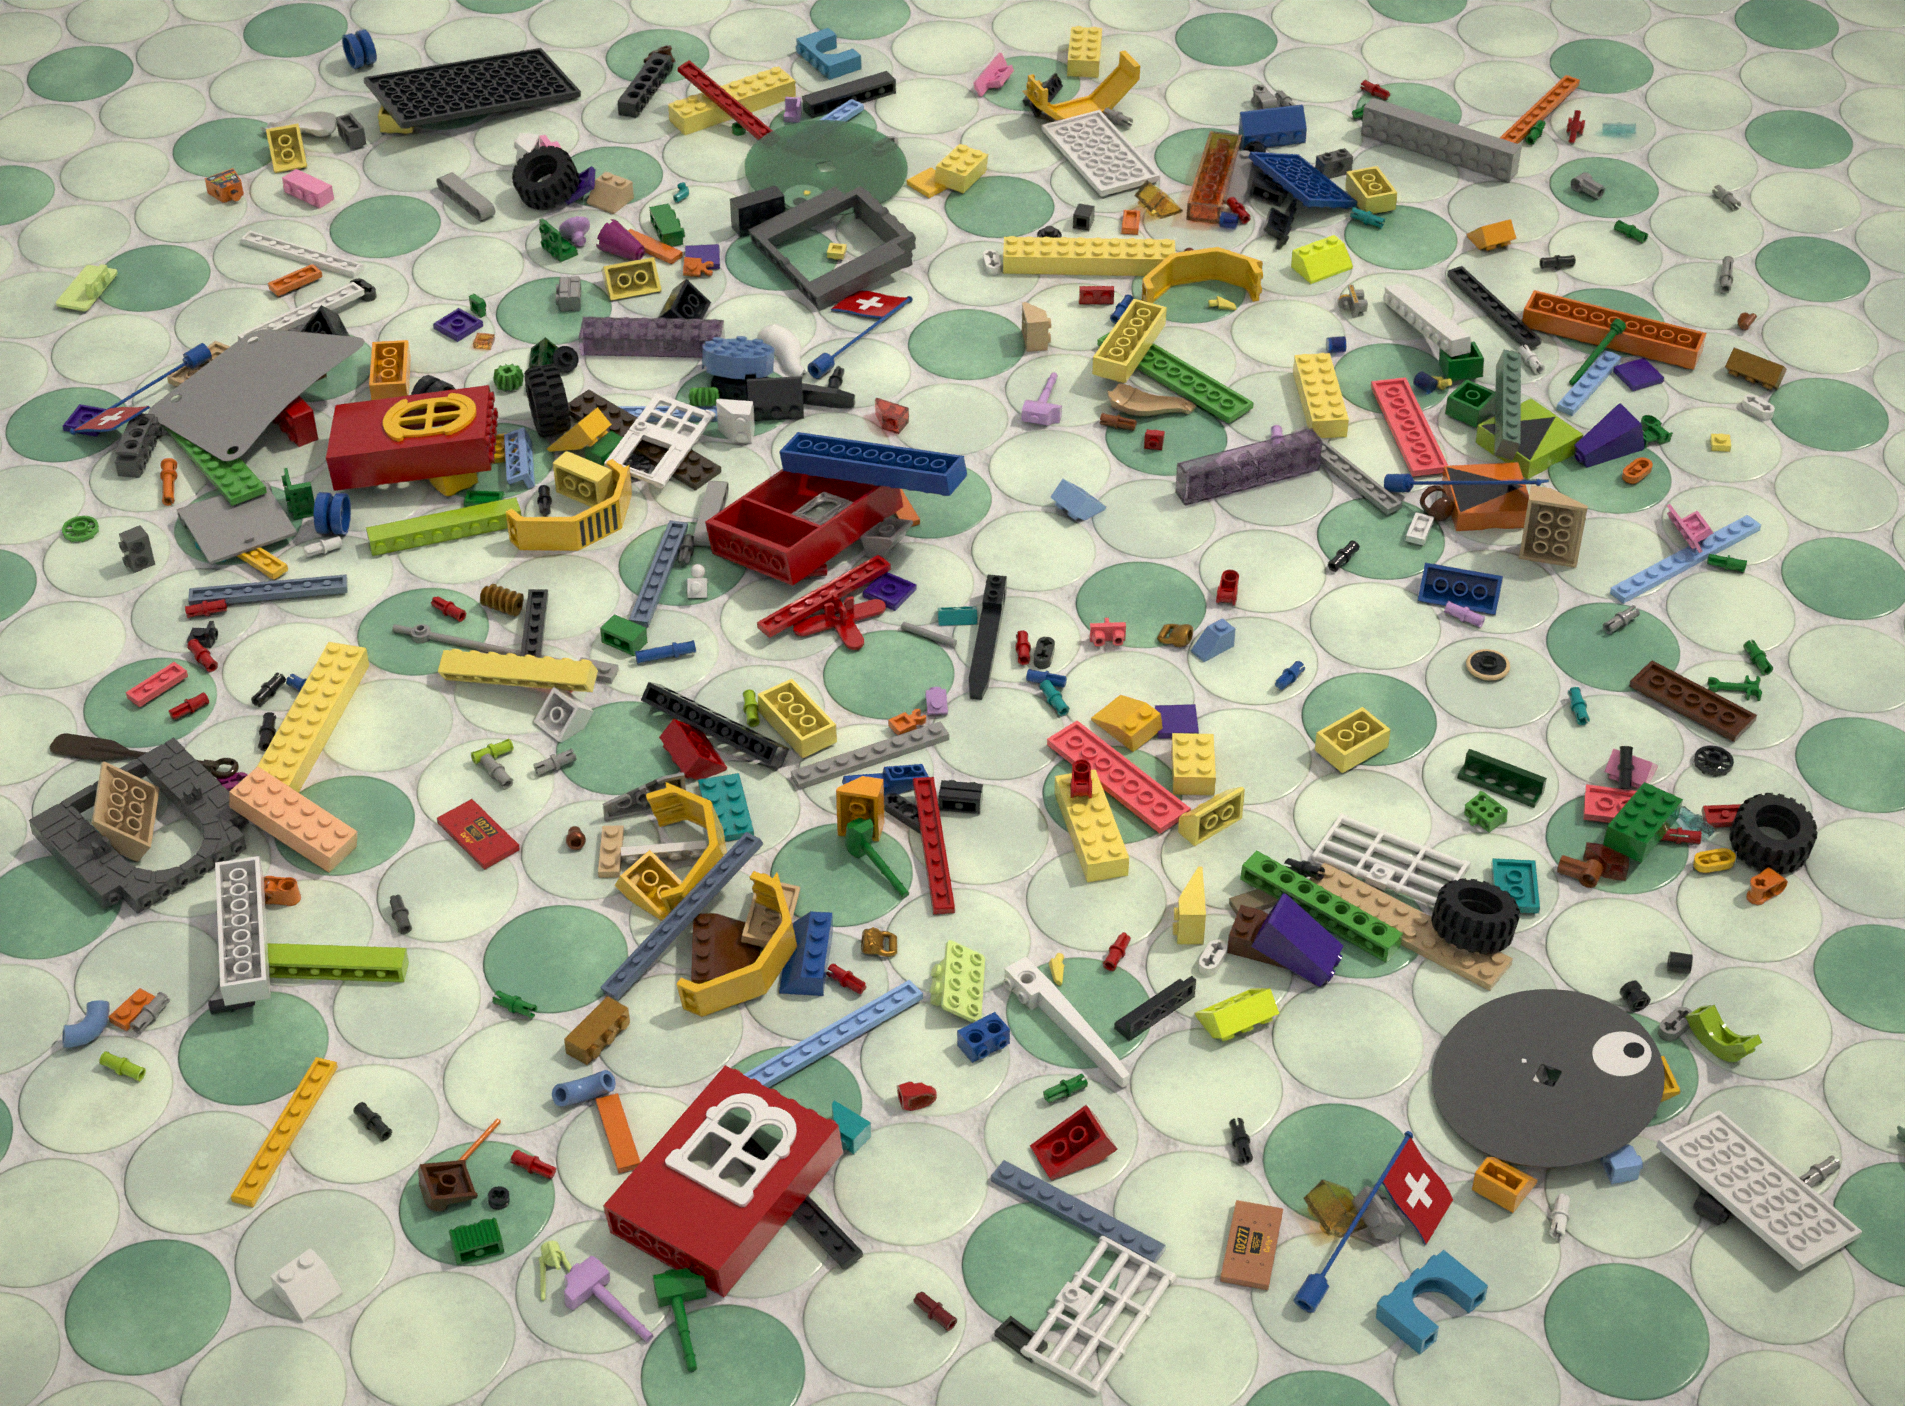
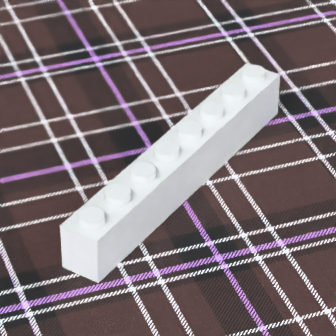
M1405 283L1385 287V294L1383 295L1385 304L1449 356L1453 357L1471 352V336Z

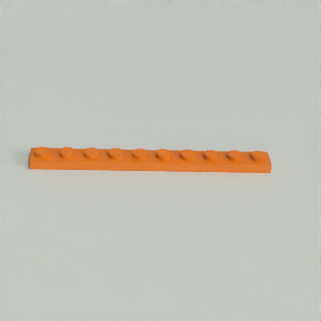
M1565 75L1500 138L1518 144L1530 133L1531 127L1535 126L1538 120H1543L1579 86L1580 80Z

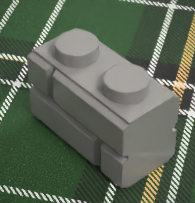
M579 276L559 278V284H556V305L560 306L561 312L570 310L580 311L581 280Z
M1365 1187L1352 1200L1358 1212L1371 1193L1372 1187ZM1378 1190L1363 1213L1362 1219L1375 1238L1391 1242L1405 1229V1225L1387 1200L1383 1191Z

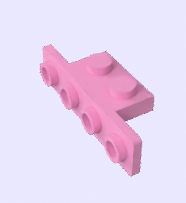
M998 53L974 81L973 85L979 97L983 96L990 88L995 87V89L1002 87L1004 82L1013 73V66H1007L1002 53Z
M1668 504L1667 507L1670 512L1667 515L1671 522L1674 523L1685 541L1687 540L1691 549L1696 548L1699 553L1703 552L1698 542L1705 540L1713 534L1710 526L1698 510L1681 519L1671 504Z

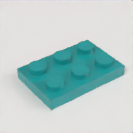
M1492 858L1493 886L1496 885L1500 887V890L1508 892L1510 897H1513L1518 904L1520 913L1539 914L1540 901L1536 861Z

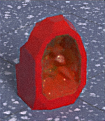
M909 1081L897 1085V1095L902 1110L914 1111L931 1105L937 1099L936 1089L922 1082L913 1083Z

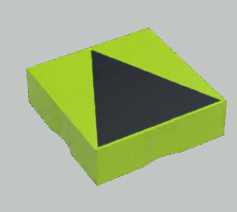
M1530 398L1521 403V441L1513 460L1499 456L1496 457L1505 463L1518 462L1522 476L1530 479L1545 471L1551 465L1573 456L1576 453L1575 444L1583 437V434ZM1495 417L1478 425L1475 443L1493 456H1495Z

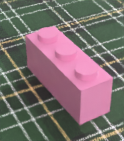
M298 169L282 177L284 192L313 206L322 208L334 200L332 185Z

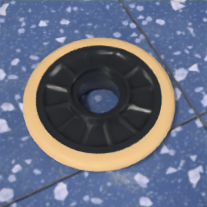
M1481 649L1474 651L1468 656L1466 667L1472 675L1479 679L1498 680L1508 674L1510 662L1498 651ZM1484 663H1490L1493 666H1485Z

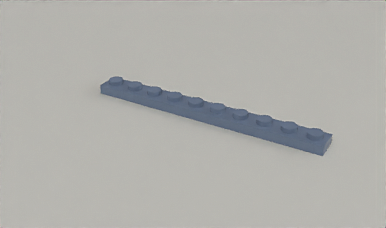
M746 832L600 987L603 993L618 1001L763 846L762 840Z

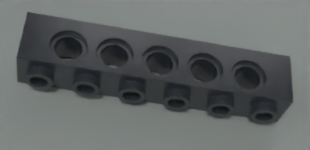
M653 52L618 99V115L632 118L638 117L646 104L649 103L651 97L655 95L657 89L660 88L662 82L666 80L668 74L673 70L671 55Z

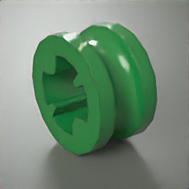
M734 122L732 124L733 135L741 136L746 133V129L739 123Z

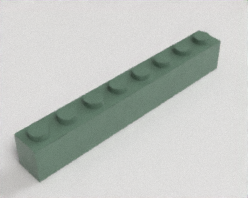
M1503 349L1496 364L1494 455L1513 460L1521 441V354Z

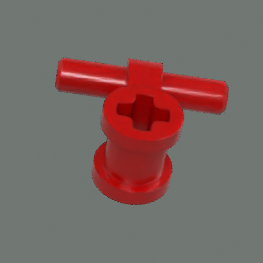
M1575 110L1573 118L1568 120L1566 132L1570 133L1569 143H1575L1577 132L1583 135L1586 120L1579 121L1580 110Z

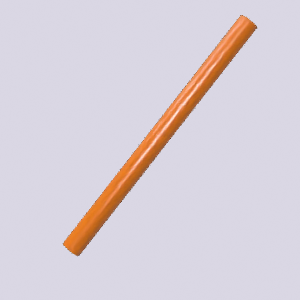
M497 1118L459 1160L466 1161L501 1121Z

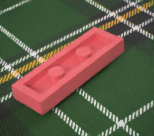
M173 662L127 691V699L141 707L187 678V670Z

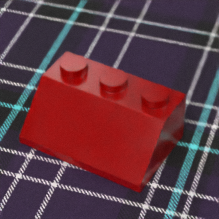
M673 719L659 736L664 744L663 748L671 754L672 761L681 769L680 773L684 772L687 779H705L724 772L728 768L706 735L686 723Z

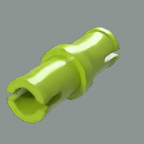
M748 689L743 692V711L746 714L747 725L749 727H756L760 724L756 693L754 690Z
M509 738L494 745L490 743L486 748L471 752V759L475 765L480 763V759L485 754H491L494 759H497L499 755L513 751V743Z
M107 1051L103 1052L100 1056L99 1064L115 1070V1073L118 1075H126L140 1082L146 1074V1068L131 1063L126 1057L120 1058Z

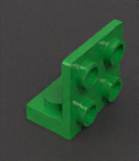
M543 218L539 219L540 243L544 250L548 251L559 262L578 255L577 249L565 240L558 230Z
M284 468L285 475L281 476L289 513L293 512L294 520L314 516L315 502L311 482L291 485L288 468Z

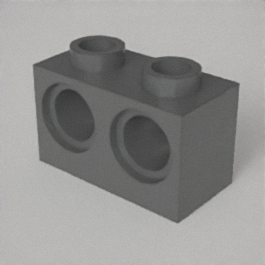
M351 113L336 117L338 134L351 149L367 145L364 127Z
M141 525L119 533L121 542H118L120 550L124 553L122 560L126 568L129 567L133 573L155 565L149 535Z

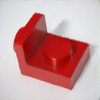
M1147 429L1145 432L1144 449L1162 450L1165 431Z

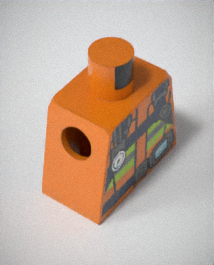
M234 168L205 178L207 193L222 203L230 200L239 201L241 196L244 195L242 182Z

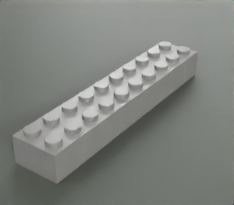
M1372 98L1364 106L1361 135L1509 183L1518 173L1522 148L1520 144L1376 98Z

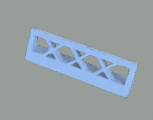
M523 427L504 434L508 484L523 480L528 489L535 487L532 439ZM515 448H518L515 453H511ZM518 459L519 461L513 465L512 463ZM516 471H520V474L513 476Z

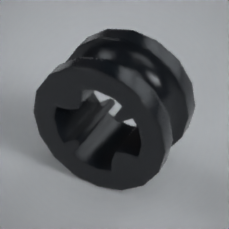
M501 1186L492 1188L488 1193L489 1206L494 1210L506 1208L510 1202L509 1191Z

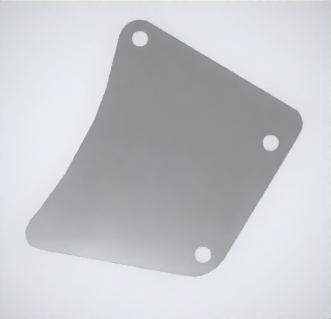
M272 329L252 332L238 340L155 403L149 409L148 414H155V417H158L159 423L222 461L237 459L251 447L270 422L289 403L321 376L357 352L363 346L364 339L351 336ZM257 336L259 338L254 344L247 343L251 337ZM175 395H182L180 401L171 402L172 397ZM233 446L239 447L236 453L227 454L229 448Z

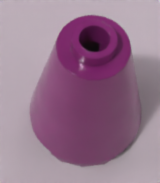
M611 219L612 222L610 224L606 223L602 227L597 237L599 240V245L596 244L597 249L633 261L643 258L645 254L644 246L617 220Z

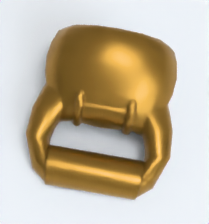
M1189 624L1163 625L1157 640L1164 644H1173L1175 647H1185L1192 640L1193 627ZM1170 629H1173L1172 633L1170 634V637L1166 638Z
M874 927L864 929L861 938V951L864 954L894 956L897 954V936L888 931H879L878 928ZM884 937L889 938V951L884 950Z

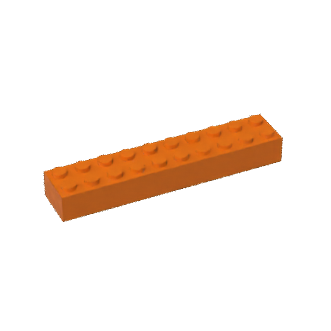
M1536 290L1533 291L1524 308L1522 322L1530 329L1597 346L1610 332L1612 322L1615 319H1620L1626 324L1627 328L1622 334L1616 335L1606 348L1681 366L1686 369H1695L1703 351L1706 338L1705 332Z

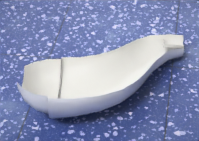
M322 111L310 112L276 123L269 122L266 128L261 127L260 130L266 133V129L298 123L301 133L324 137L335 131L337 127L336 115Z
M778 324L763 327L758 333L757 339H762L763 343L774 348V355L781 361L786 374L791 377L805 374L806 370L801 366V344L794 333Z

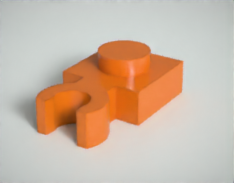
M684 257L683 276L700 277L701 272L707 276H712L713 271L707 270V267H713L714 263L712 261L702 263V258Z
M920 709L913 710L910 715L904 712L889 719L888 726L897 735L916 730V725L925 724L926 715L921 716Z

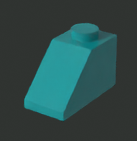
M834 1100L832 1102V1119L839 1125L842 1150L855 1154L871 1138V1122Z

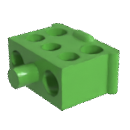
M1479 791L1477 796L1465 804L1464 815L1470 818L1468 822L1471 826L1478 824L1490 833L1503 822H1507L1508 809L1483 791Z

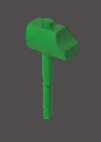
M857 818L847 823L845 846L848 852L858 859L867 855L902 898H906L909 895V891L871 846L874 828L872 820Z
M688 1268L680 1270L669 1269L664 1273L653 1275L658 1307L672 1305L687 1370L693 1372L697 1370L696 1355L691 1343L684 1302L707 1297L704 1276L693 1274Z

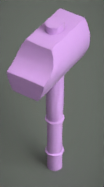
M1051 373L1038 401L1026 400L1024 402L1021 421L1042 425L1060 423L1062 405L1047 403L1051 390L1056 383L1057 373Z
M591 1255L581 1264H575L570 1269V1272L564 1276L566 1286L564 1291L565 1305L569 1309L574 1310L594 1294L646 1342L653 1338V1334L645 1325H642L604 1287L610 1282V1272L597 1258Z

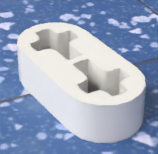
M991 249L984 251L983 264L986 273L998 275L1001 272V261L998 252Z
M1751 394L1743 398L1742 408L1763 420L1772 419L1775 410L1772 404Z
M1217 939L1208 943L1199 958L1198 970L1202 975L1213 976L1218 972L1227 956V944L1224 941Z

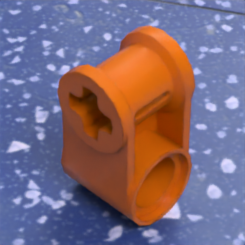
M1766 868L1763 872L1751 878V889L1747 892L1746 898L1752 904H1764L1772 897L1781 894L1786 888L1788 881L1772 868Z
M264 877L265 904L293 906L300 902L301 894L296 879L292 877Z

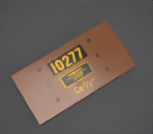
M1236 1200L1220 1282L1269 1290L1283 1208Z

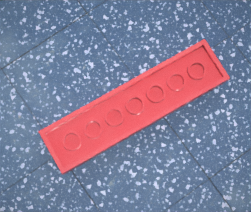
M1406 377L1371 381L1373 394L1412 477L1443 473L1444 466H1448Z
M1075 721L1047 738V745L1070 764L1079 759L1087 760L1091 764V770L1096 769L1102 788L1159 834L1178 823L1179 817L1182 814L1191 811L1189 806L1079 721Z

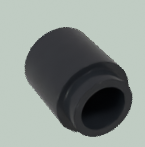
M1701 1192L1693 1205V1209L1697 1211L1698 1215L1716 1225H1719L1721 1222L1725 1224L1731 1214V1211L1710 1193L1705 1194Z

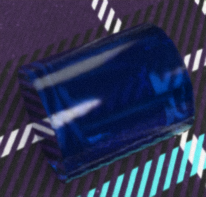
M1222 211L1219 226L1237 229L1239 214Z
M1345 336L1326 338L1327 353L1346 352Z
M1420 371L1415 376L1413 383L1430 394L1436 389L1438 381L1427 373Z

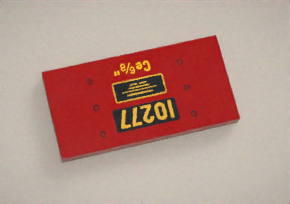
M473 799L437 817V823L484 870L520 850L519 844Z

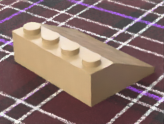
M1531 485L1519 559L1577 568L1588 506L1554 489Z
M103 761L100 768L91 824L102 836H106L110 840L111 846L119 854L138 862L151 848L160 787Z

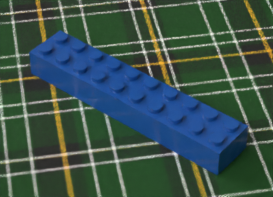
M797 432L779 451L783 471L840 479L842 481L867 483L875 486L900 488L908 491L933 493L942 496H950L967 477L965 459L962 455Z

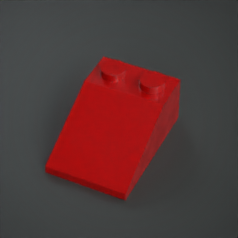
M1087 1105L1030 1145L1051 1180L1098 1164L1118 1150L1098 1117Z

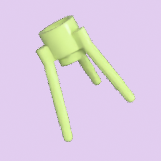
M547 1241L540 1248L542 1256L538 1260L540 1263V1292L542 1301L546 1298V1265L555 1266L557 1270H560V1262L562 1261L568 1272L572 1268L565 1252L561 1251L559 1243L556 1241Z

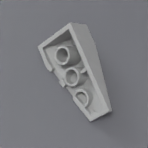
M1238 151L1227 200L1230 197H1235L1243 205L1252 197L1249 194L1252 183L1257 175L1261 173L1269 176L1263 173V170L1255 166L1253 161L1248 158L1249 151Z
M684 772L659 777L603 803L604 820L609 821L652 812L646 794L666 788L665 782L686 790Z

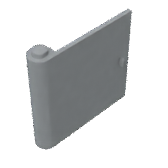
M261 480L266 486L267 493L233 506L220 494L177 509L181 525L188 527L210 565L297 535L296 529L273 495L269 482L266 483L264 480Z

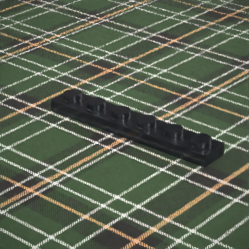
M528 589L520 656L532 655L536 658H542L549 596L548 589Z

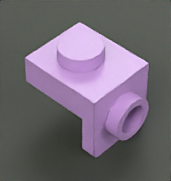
M931 687L929 690H926L927 716L948 714L946 689Z

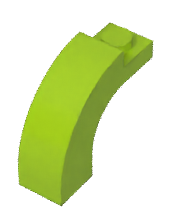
M1715 1005L1700 1006L1685 1016L1691 1030L1701 1044L1716 1057L1724 1061L1737 1062L1748 1054L1753 1053L1756 1050L1755 1047L1763 1043L1759 1034L1741 1036L1732 1032L1721 1019Z

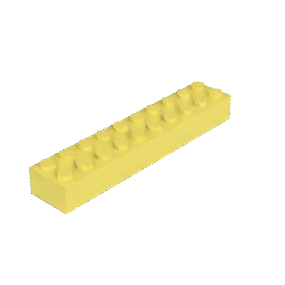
M1004 237L1003 274L1146 276L1171 253H1175V240L1151 238Z
M328 642L260 760L258 767L296 792H300L369 667L366 648Z

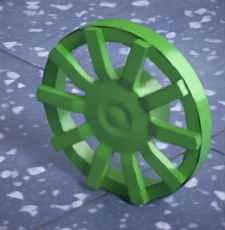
M90 516L71 518L62 526L63 536L65 539L70 540V542H84L90 538L93 539L99 532L97 520Z

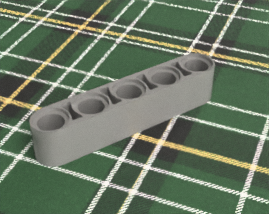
M451 172L436 179L438 188L478 221L495 215L494 205L455 173Z
M708 481L694 532L695 546L711 547L705 521L725 508L729 491L728 482Z

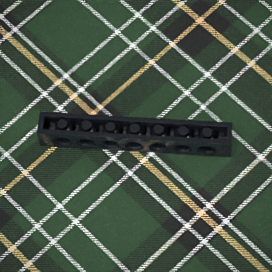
M648 682L641 701L768 765L782 767L790 749L661 684Z

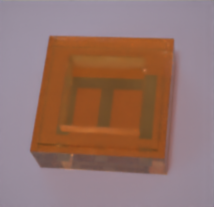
M477 333L473 342V348L491 350L495 341V335Z

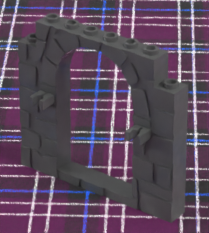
M174 737L166 741L165 744L159 745L138 757L137 760L135 759L119 769L141 779L146 776L155 786L160 787L159 790L202 832L204 840L196 855L180 866L156 871L136 868L111 847L110 840L106 836L102 837L83 818L81 813L95 805L98 781L29 820L32 834L103 909L124 899L137 914L150 908L163 898H167L170 894L185 887L198 877L205 875L208 871L215 868V863L227 861L245 850V837L239 829L249 824L248 819L229 807V791Z

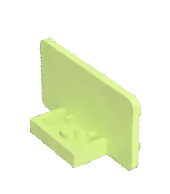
M103 264L99 266L86 265L58 298L56 306L87 311L118 274L117 270L108 268L107 265Z
M949 940L945 946V958L939 964L934 965L931 971L930 1003L937 1007L941 1004L942 1009L972 1023L981 1019L985 971L984 955Z

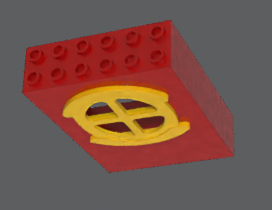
M489 385L335 405L326 454L333 490L338 491L491 471L492 463H495V436H497L496 427H498L497 419L499 418L498 410L494 408V392H490Z

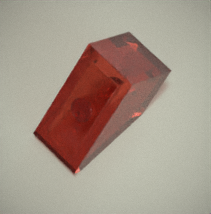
M880 398L875 399V414L882 429L899 434L909 423V408Z
M1586 842L1583 855L1585 862L1591 859L1599 861L1604 867L1601 874L1603 878L1626 881L1629 868L1628 856L1603 844Z

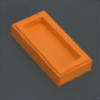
M1124 210L1121 234L1138 235L1139 210Z

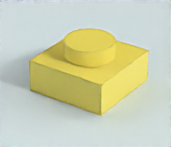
M830 243L827 250V258L844 260L847 244Z
M1711 434L1710 444L1712 451H1731L1729 434Z

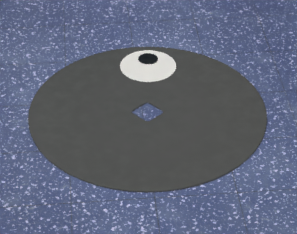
M1535 989L1508 994L1493 999L1469 1012L1455 1024L1443 1039L1437 1051L1432 1071V1086L1438 1108L1447 1123L1462 1139L1478 1150L1497 1159L1513 1164L1543 1168L1566 1167L1591 1162L1605 1157L1630 1143L1645 1129L1655 1115L1662 1099L1665 1081L1664 1065L1657 1045L1647 1030L1635 1018L1618 1006L1598 997L1560 989ZM1541 1065L1562 1072L1553 1087L1533 1080Z

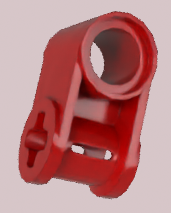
M1225 570L1222 573L1217 590L1216 603L1226 602L1236 606L1239 574L1237 571Z
M1079 759L1072 764L1070 798L1088 796V799H1092L1091 764L1087 760Z

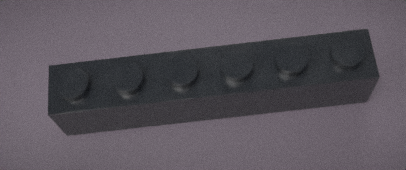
M884 71L802 96L803 111L813 119L829 114L851 99L860 103H866L896 94V79L888 71Z

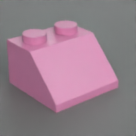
M1613 748L1605 772L1610 774L1608 778L1619 782L1617 765H1620V751ZM1632 756V765H1634L1632 787L1639 789L1644 782L1649 784L1658 765Z

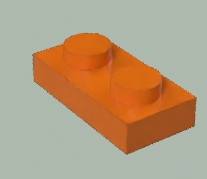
M139 988L109 1015L110 1023L127 1032L131 1028L130 1023L142 1012V1007L148 1005L156 996Z

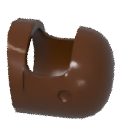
M1430 486L1421 495L1420 505L1429 516H1433L1435 521L1446 520L1453 513V501L1440 486ZM1442 491V498L1436 500L1429 508L1425 504L1426 497L1432 492Z

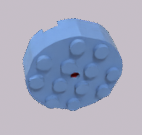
M737 336L736 339L713 337L711 341H705V344H703L702 369L705 366L709 374L733 379H745V375L755 374V378L766 377L774 371L775 350L772 346L763 343L762 339L747 340L745 336Z

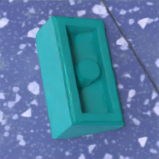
M975 606L937 608L939 626L976 625L978 623L977 608Z

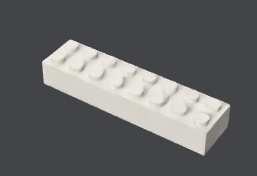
M260 857L215 863L219 970L220 988L224 1004L226 1006L270 999L264 875Z

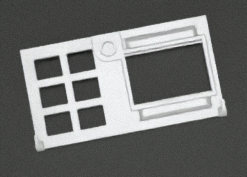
M656 393L605 461L604 467L610 468L606 465V462L611 459L626 467L623 464L641 440L662 446L669 450L651 474L630 467V475L663 489L715 417V413ZM660 403L670 407L666 413L655 409ZM676 409L686 412L682 419L671 415ZM692 415L703 418L698 425L687 422ZM650 416L661 419L656 426L646 422ZM667 421L677 424L673 431L662 427ZM683 427L693 430L690 437L679 434Z

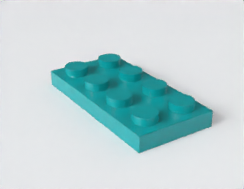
M739 773L699 779L698 786L701 797L712 802L723 827L725 842L739 840L746 832L754 835Z

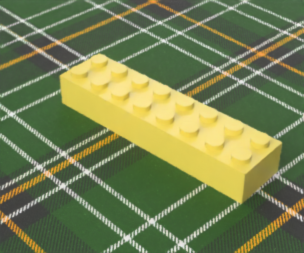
M779 66L721 86L750 112L783 102L785 97H796L795 80ZM703 93L691 95L668 104L669 121L684 135L733 119Z

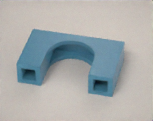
M829 28L796 38L797 53L829 80L861 69V55L853 48L837 54H824V52L837 48V35Z
M1443 1250L1438 1255H1432L1421 1269H1415L1410 1278L1405 1282H1399L1388 1296L1384 1295L1379 1299L1376 1305V1319L1420 1355L1437 1341L1439 1326L1415 1306L1413 1299L1425 1292H1438L1448 1296L1470 1313L1485 1301L1488 1285Z

